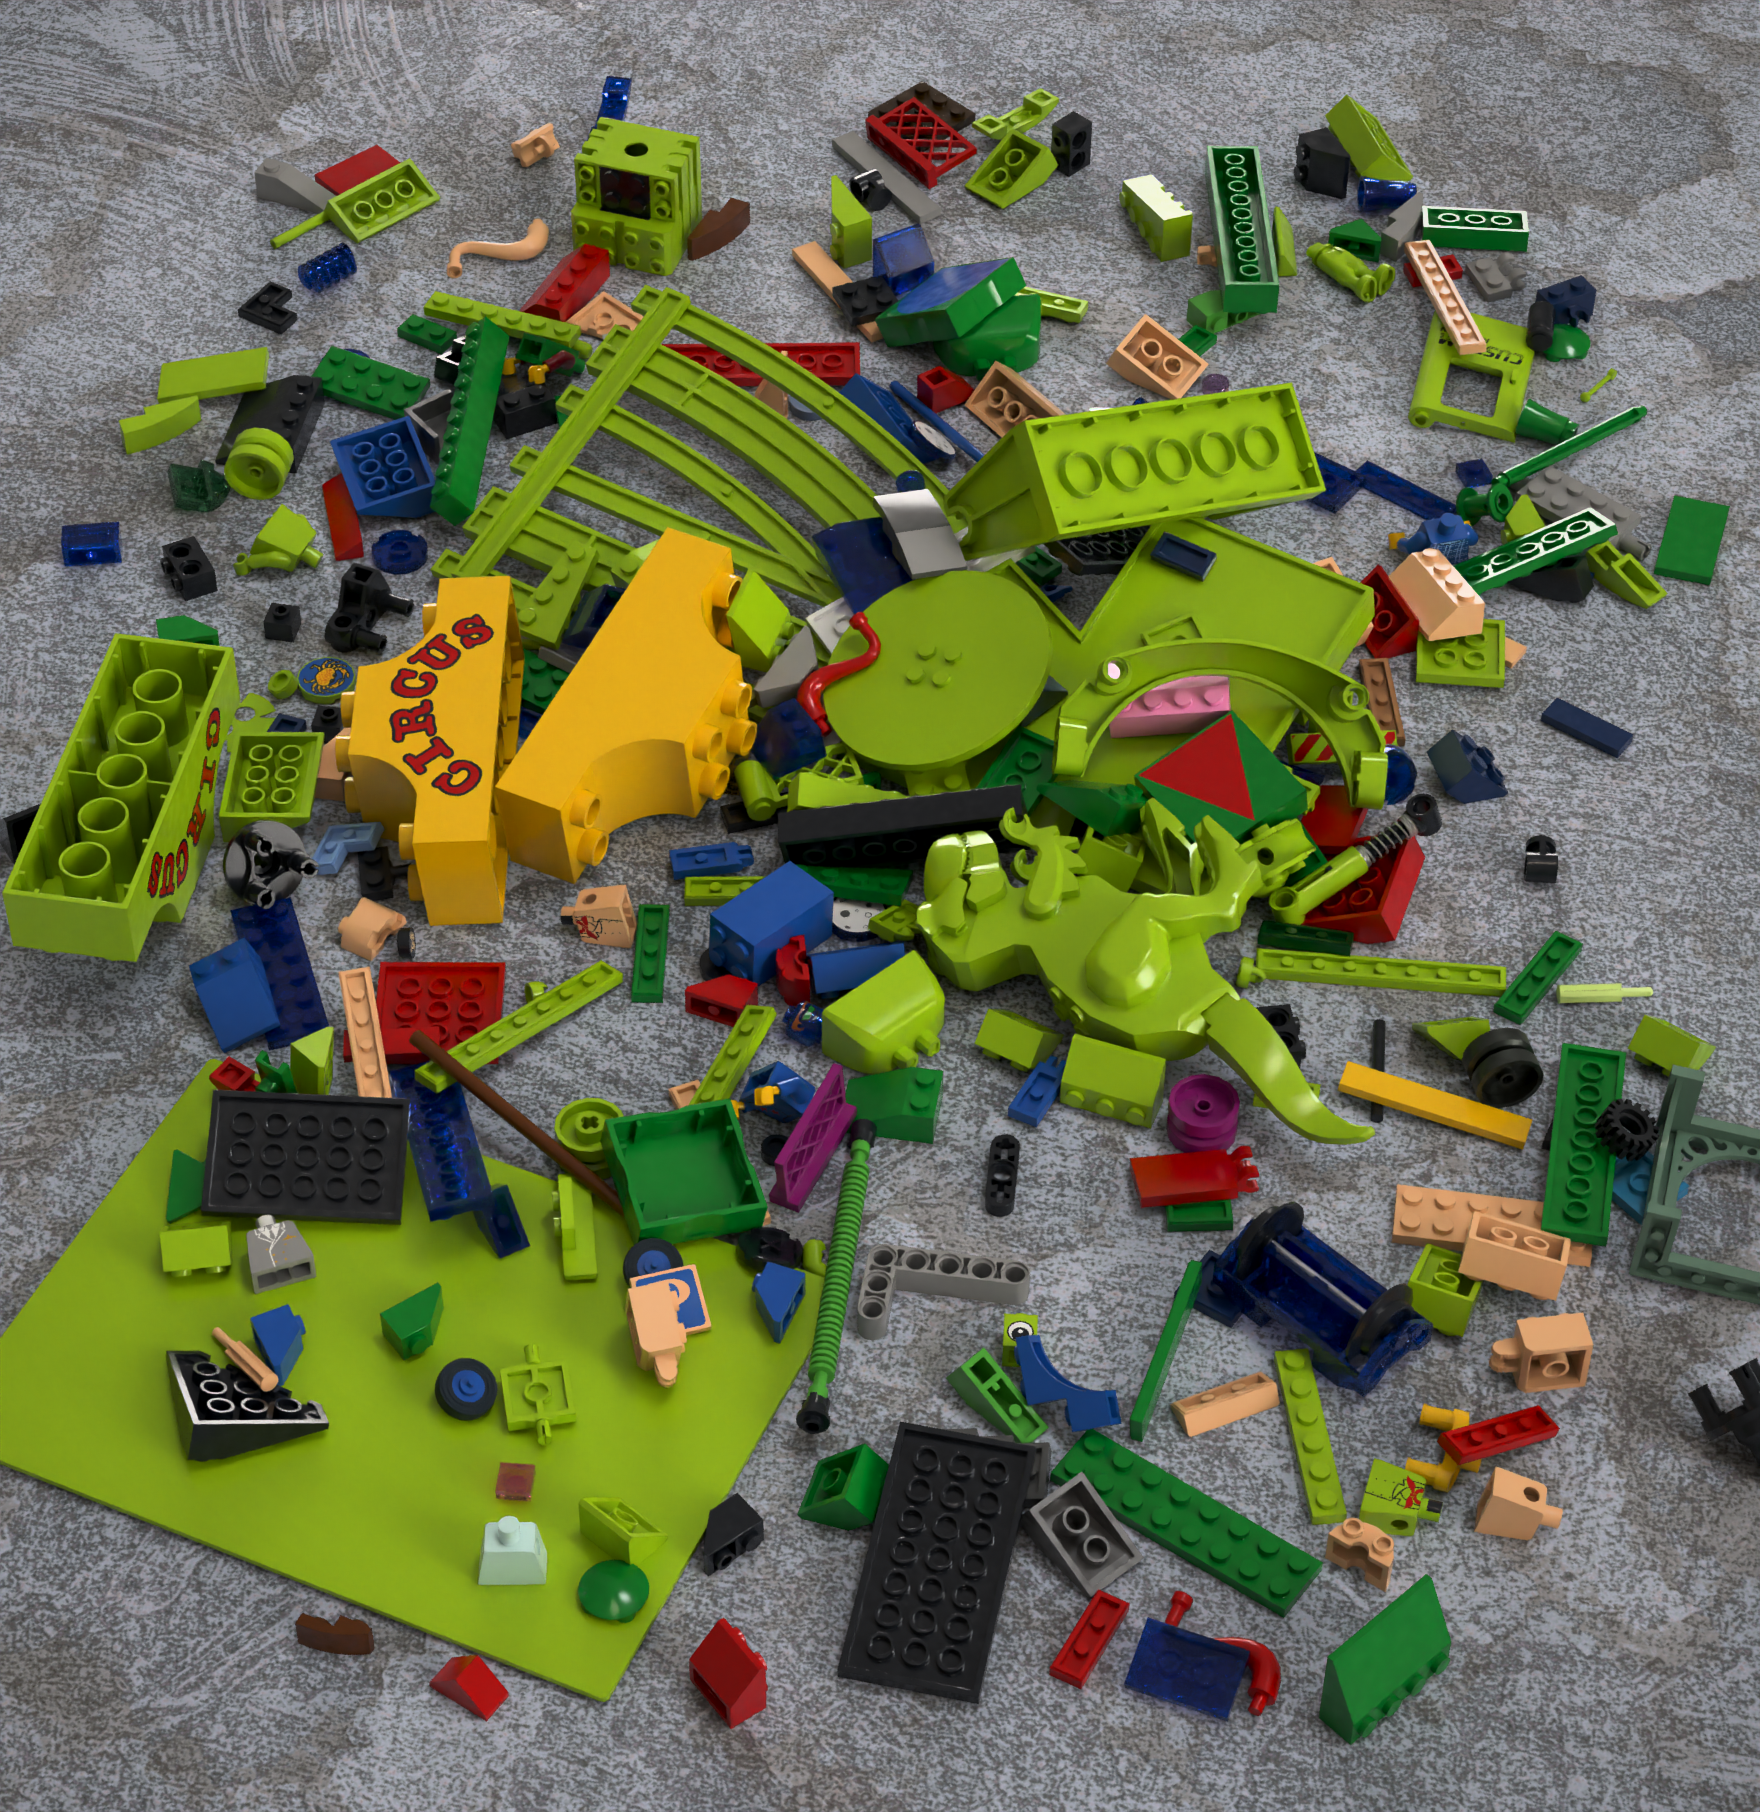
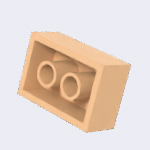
M1474 1211L1463 1246L1458 1272L1474 1281L1486 1280L1496 1283L1505 1290L1513 1291L1517 1289L1527 1292L1539 1300L1551 1299L1556 1301L1567 1267L1571 1239Z

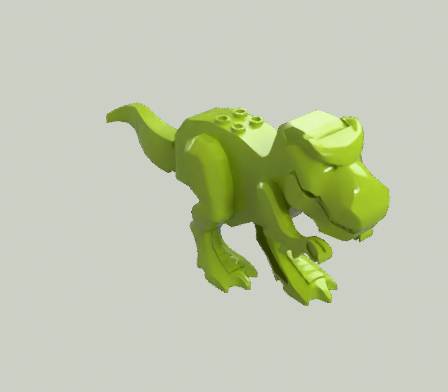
M1155 798L1149 799L1140 809L1142 836L1165 877L1166 893L1158 895L1147 892L1143 894L1121 892L1097 875L1075 876L1074 874H1085L1088 872L1087 864L1079 855L1071 852V850L1080 848L1078 837L1060 836L1059 827L1054 825L1037 829L1032 826L1027 814L1023 815L1024 819L1022 822L1015 823L1017 818L1014 807L1009 808L1005 812L1003 820L1001 819L999 823L1001 834L1014 844L1026 845L1038 854V856L1034 857L1032 864L1026 865L1028 860L1025 849H1022L1016 854L1014 861L1011 862L1010 869L1012 875L1027 886L1015 888L1010 885L1007 875L1002 869L995 842L984 831L966 832L961 836L959 834L946 835L936 840L930 847L924 871V895L926 901H923L918 906L916 921L926 944L928 962L932 971L945 975L953 984L961 989L976 992L1020 974L1038 975L1055 1005L1053 1010L1056 1015L1064 1022L1069 1019L1074 1024V1030L1079 1035L1166 1059V1061L1183 1060L1195 1055L1209 1045V1050L1230 1066L1281 1122L1306 1139L1324 1144L1347 1145L1365 1142L1375 1135V1130L1372 1126L1349 1123L1327 1109L1313 1093L1285 1043L1271 1024L1247 999H1240L1232 985L1212 969L1204 943L1217 933L1235 931L1238 928L1240 915L1246 903L1263 884L1259 864L1255 860L1247 864L1239 855L1241 853L1240 844L1209 815L1203 817L1201 822L1194 826L1196 842L1191 845L1184 837L1186 835L1184 825ZM1204 867H1206L1212 885L1209 893L1200 896L1201 874Z

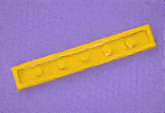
M1347 1061L1337 1090L1522 1150L1524 1149L1532 1124V1119Z

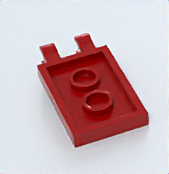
M1240 1146L1228 1155L1226 1149L1130 1158V1172L1141 1208L1238 1198V1192L1254 1193L1259 1191L1257 1181L1248 1180L1259 1177L1257 1166L1251 1165L1250 1160L1241 1161L1244 1158L1253 1157L1250 1146Z

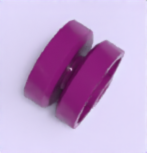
M1207 1074L1191 1075L1178 1081L1171 1089L1168 1101L1166 1130L1172 1144L1184 1153L1226 1149L1227 1151L1235 1142L1240 1108L1237 1091L1229 1082L1222 1078Z

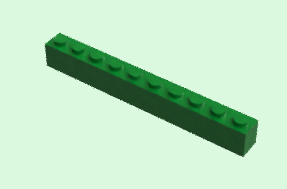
M486 316L478 323L473 322L470 324L465 332L466 339L462 347L461 362L458 365V377L454 383V396L450 402L452 404L451 410L447 417L446 432L443 435L444 442L439 454V466L435 472V485L431 491L430 508L453 526H457L473 514L475 510L509 341V335Z

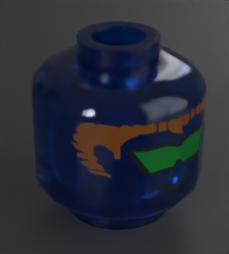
M805 1000L800 1001L796 1007L790 1005L782 1019V1022L787 1024L785 1027L786 1036L807 1047H811L815 1043L821 1044L823 1009Z

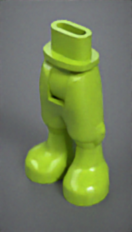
M1317 242L1306 251V255L1312 258L1314 265L1342 286L1350 288L1364 302H1372L1376 294L1379 296L1384 295L1395 279V269L1389 264L1384 263L1375 271L1370 270L1362 260L1347 250L1337 246L1333 247V245L1328 243L1323 245Z

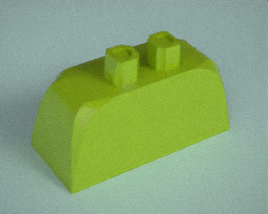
M912 950L823 1010L822 1053L852 1070L874 1075L891 1071L897 1066L901 1069L916 1067L919 1063V1055L916 1053L919 1051L930 1057L940 1051V1039L937 1035L945 1022V997L936 977L917 951Z

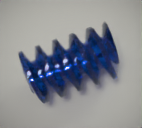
M343 242L339 246L336 245L331 250L325 251L322 255L310 259L306 264L298 266L300 282L307 289L311 290L313 288L318 293L324 291V287L328 289L332 286V283L337 284L340 282V279L348 278L349 274L357 273L353 252Z

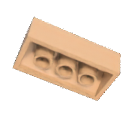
M998 361L994 362L964 404L1000 437H1003L1011 428L1025 420L1066 415L1017 372Z
M1428 548L1421 552L1411 553L1389 575L1393 584L1419 619V631L1428 641L1482 633L1485 602L1439 549Z

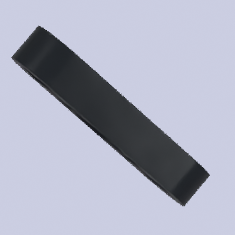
M1008 1134L996 1136L992 1140L990 1147L985 1209L989 1214L996 1217L1009 1215L1014 1210L1020 1143L1017 1138ZM1002 1149H1009L1007 1159H1001ZM999 1171H1006L1011 1177L1000 1180L994 1174ZM998 1191L1004 1192L1002 1203L996 1202Z

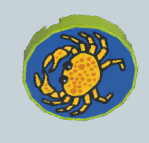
M335 657L314 659L306 663L299 670L297 676L298 689L302 692V696L316 704L335 703V699L341 698L342 692L354 691L356 685V675L353 667L347 661Z

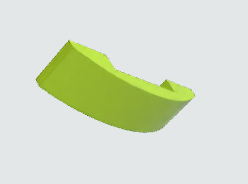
M1039 88L1024 96L1022 106L999 118L988 114L972 122V128L996 140H1002L1011 128L1023 134L1041 122L1059 103V98Z

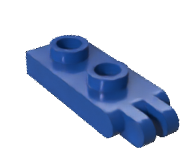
M736 842L669 850L674 880L685 879V877H703L740 872L743 867L754 864L751 846H738Z
M1053 1055L1048 1058L1046 1063L1039 1061L1009 1105L1008 1116L1037 1127L1060 1093L1061 1079L1066 1060H1061L1057 1068L1055 1066L1058 1057Z

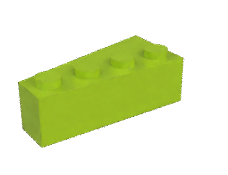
M1153 175L1124 180L1122 192L1119 194L1121 206L1126 208L1131 221L1135 222L1138 226L1140 235L1143 238L1145 237L1149 243L1151 252L1156 254L1160 262L1190 256L1193 213L1190 210L1184 211V205L1180 201L1174 202V195L1171 192L1165 193V187Z

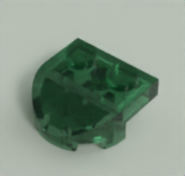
M200 460L197 468L170 463L167 471L175 508L198 512L213 511L224 503L231 489L225 479V475L215 471L214 464L205 460Z

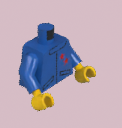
M776 1061L752 1072L739 1102L737 1100H731L737 1120H739V1110L747 1113L757 1109L782 1123H788L802 1117L816 1090L812 1084L786 1065Z

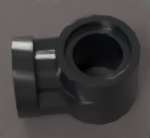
M876 169L852 177L849 181L853 196L859 202L867 200L868 206L874 211L882 210L890 203L892 193L885 186L881 174Z
M1546 835L1531 837L1525 846L1524 881L1556 883L1558 853H1556L1555 841Z

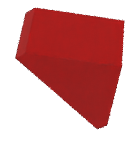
M478 1655L452 1657L429 1682L431 1688L486 1722L509 1697V1692Z

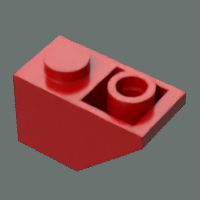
M941 366L917 375V398L936 414L967 401L975 390L962 377Z

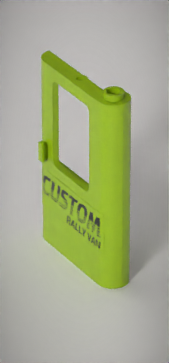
M1435 310L1408 413L1409 421L1419 428L1430 427L1437 421L1458 427L1459 429H1466L1515 443V430L1522 412L1535 353L1526 343L1527 328L1470 312L1487 344L1486 352L1459 355ZM1449 364L1502 378L1493 417L1478 415L1441 403Z

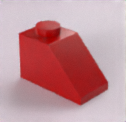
M730 974L687 986L685 989V1012L731 1027L735 1026L746 1005L758 1006V983Z

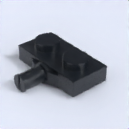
M388 846L378 847L371 851H359L358 863L362 898L365 897L372 901L394 898L393 885L395 878L408 876V867L411 863L393 866V863L390 861Z

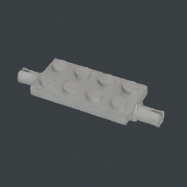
M1551 466L1547 467L1534 479L1525 477L1523 480L1510 486V488L1518 491L1516 493V502L1521 495L1527 494L1538 514L1554 523L1591 507L1616 524L1618 534L1610 537L1608 541L1617 550L1621 551L1623 549L1628 553L1630 552V554L1641 561L1651 551V544L1632 535L1633 529L1640 524V514Z

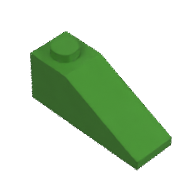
M985 1348L971 1356L946 1377L969 1407L1003 1434L1013 1435L1015 1443H1031L1049 1428L1033 1407L1027 1404L1025 1397Z

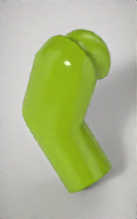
M810 1239L803 1246L802 1266L806 1271L825 1278L827 1265L822 1262V1256L824 1255L822 1251L826 1250V1246L821 1240Z

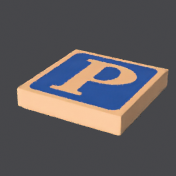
M695 1264L630 1278L631 1288L668 1281L670 1291L676 1290L680 1308L677 1311V1324H684L686 1335L711 1330L712 1326Z

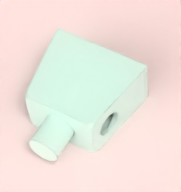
M505 1516L499 1522L485 1524L480 1550L478 1585L546 1584L547 1550L535 1523L519 1522L514 1516Z

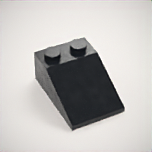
M526 373L501 379L493 420L506 439L557 424L555 397L545 383L535 384L534 381L529 382V375Z

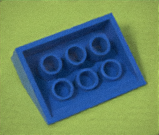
M410 416L330 441L358 515L417 518L435 512L430 508L431 491L435 485V478Z

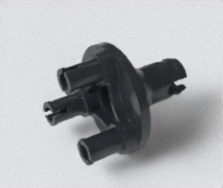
M259 820L241 828L228 843L223 858V873L231 891L247 903L258 905L263 909H269L275 903L287 898L296 890L303 877L307 879L314 878L319 869L314 868L319 867L318 863L310 859L299 835L287 825L274 820Z
M1755 1358L1729 1372L1744 1398L1741 1406L1727 1413L1725 1410L1721 1411L1708 1388V1384L1688 1393V1396L1692 1399L1703 1420L1700 1423L1709 1441L1732 1431L1737 1441L1751 1450L1760 1467V1364L1758 1359Z

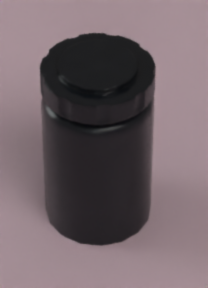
M1538 301L1529 308L1526 343L1534 351H1545L1553 344L1556 312L1554 306L1549 302Z

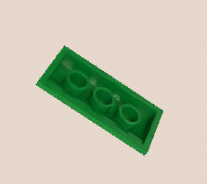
M1422 206L1421 240H1430L1434 247L1527 252L1529 228L1526 211Z

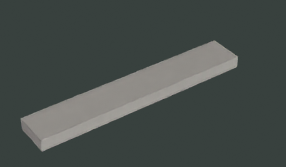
M854 131L832 139V147L861 173L872 169L879 171L885 186L892 193L891 199L919 224L941 216V207Z

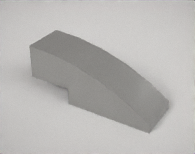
M1418 192L1388 216L1387 228L1381 232L1380 254L1396 262L1405 254L1404 243L1415 240L1421 222L1423 193Z

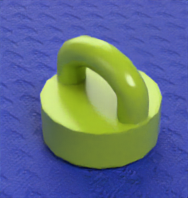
M1245 956L1241 958L1235 983L1236 987L1247 989L1249 982L1260 983L1266 979V973L1262 969L1253 967V958Z

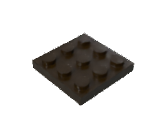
M923 81L868 112V117L874 115L880 118L915 97L957 132L972 124L976 113ZM912 108L911 110L907 111L905 114H917V115H918V114H919V111L916 110L915 108ZM889 122L886 126L898 127L899 122ZM904 122L903 127H916L917 122ZM921 122V127H934V123ZM901 134V138L914 139V135ZM919 135L918 139L932 140V135ZM937 135L936 140H945L950 136ZM917 147L916 150L924 152L930 147Z

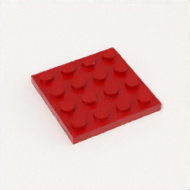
M380 962L376 998L380 1029L440 1026V1047L447 1052L502 1019L506 963ZM499 1057L487 1064H499ZM431 1060L386 1061V1064H426Z

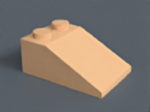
M1146 314L1115 349L1106 363L1127 381L1171 400L1182 398L1209 365Z

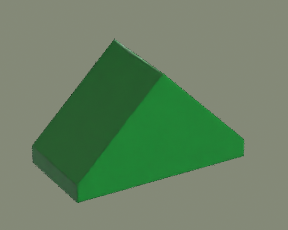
M1362 218L1330 229L1328 244L1345 249L1361 260L1379 262L1382 238Z

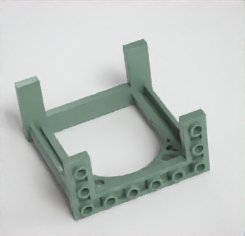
M1672 1065L1657 1122L1655 1123V1126H1659V1132L1657 1133L1659 1137L1656 1141L1642 1226L1630 1263L1629 1274L1760 1305V1272L1671 1252L1682 1214V1209L1676 1208L1678 1191L1681 1183L1689 1173L1704 1164L1718 1160H1743L1760 1165V1129L1694 1115L1704 1082L1705 1072ZM1690 1146L1706 1149L1707 1153L1698 1154ZM1684 1157H1686L1691 1161L1683 1162L1682 1160L1684 1159Z

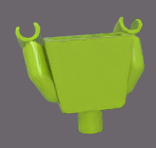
M281 504L277 511L272 514V517L266 519L267 523L256 536L249 553L251 554L249 558L247 554L240 553L236 557L238 563L235 562L233 564L234 570L239 576L249 574L252 569L263 567L280 568L292 572L301 560L316 568L324 554L311 547L317 533L311 527L305 515L295 514L285 505Z

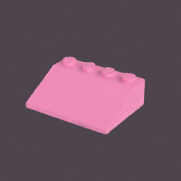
M1108 664V675L1111 678L1116 679L1120 675V670L1115 664ZM1189 677L1166 683L1142 694L1128 704L1109 724L1111 738L1197 733L1231 711L1229 677Z

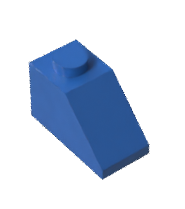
M767 1262L763 1272L756 1274L752 1284V1292H755L756 1308L774 1342L781 1343L806 1294L805 1273Z
M289 1304L250 1318L253 1339L266 1366L278 1376L277 1385L279 1386L284 1385L303 1351L301 1335L306 1334L300 1315H293Z

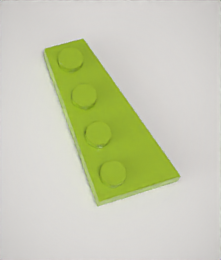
M576 540L571 543L517 613L522 636L558 651L561 644L560 637L563 631H567L571 622L569 617L573 608L578 606L581 600L580 593L582 588L587 586L600 557L597 549Z

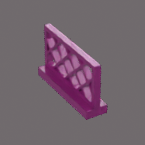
M833 1063L776 1158L774 1164L777 1181L769 1193L770 1202L799 1213L855 1119L857 1107L846 1103L843 1066Z

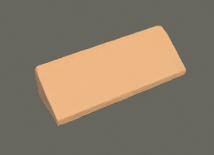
M1257 1372L1178 1400L1170 1405L1185 1433L1192 1437L1276 1407L1280 1401L1276 1382L1264 1373Z

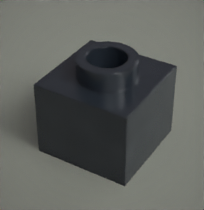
M271 603L263 621L265 638L294 643L301 626L300 607Z
M318 705L311 729L312 732H324V744H327L344 729L340 707Z

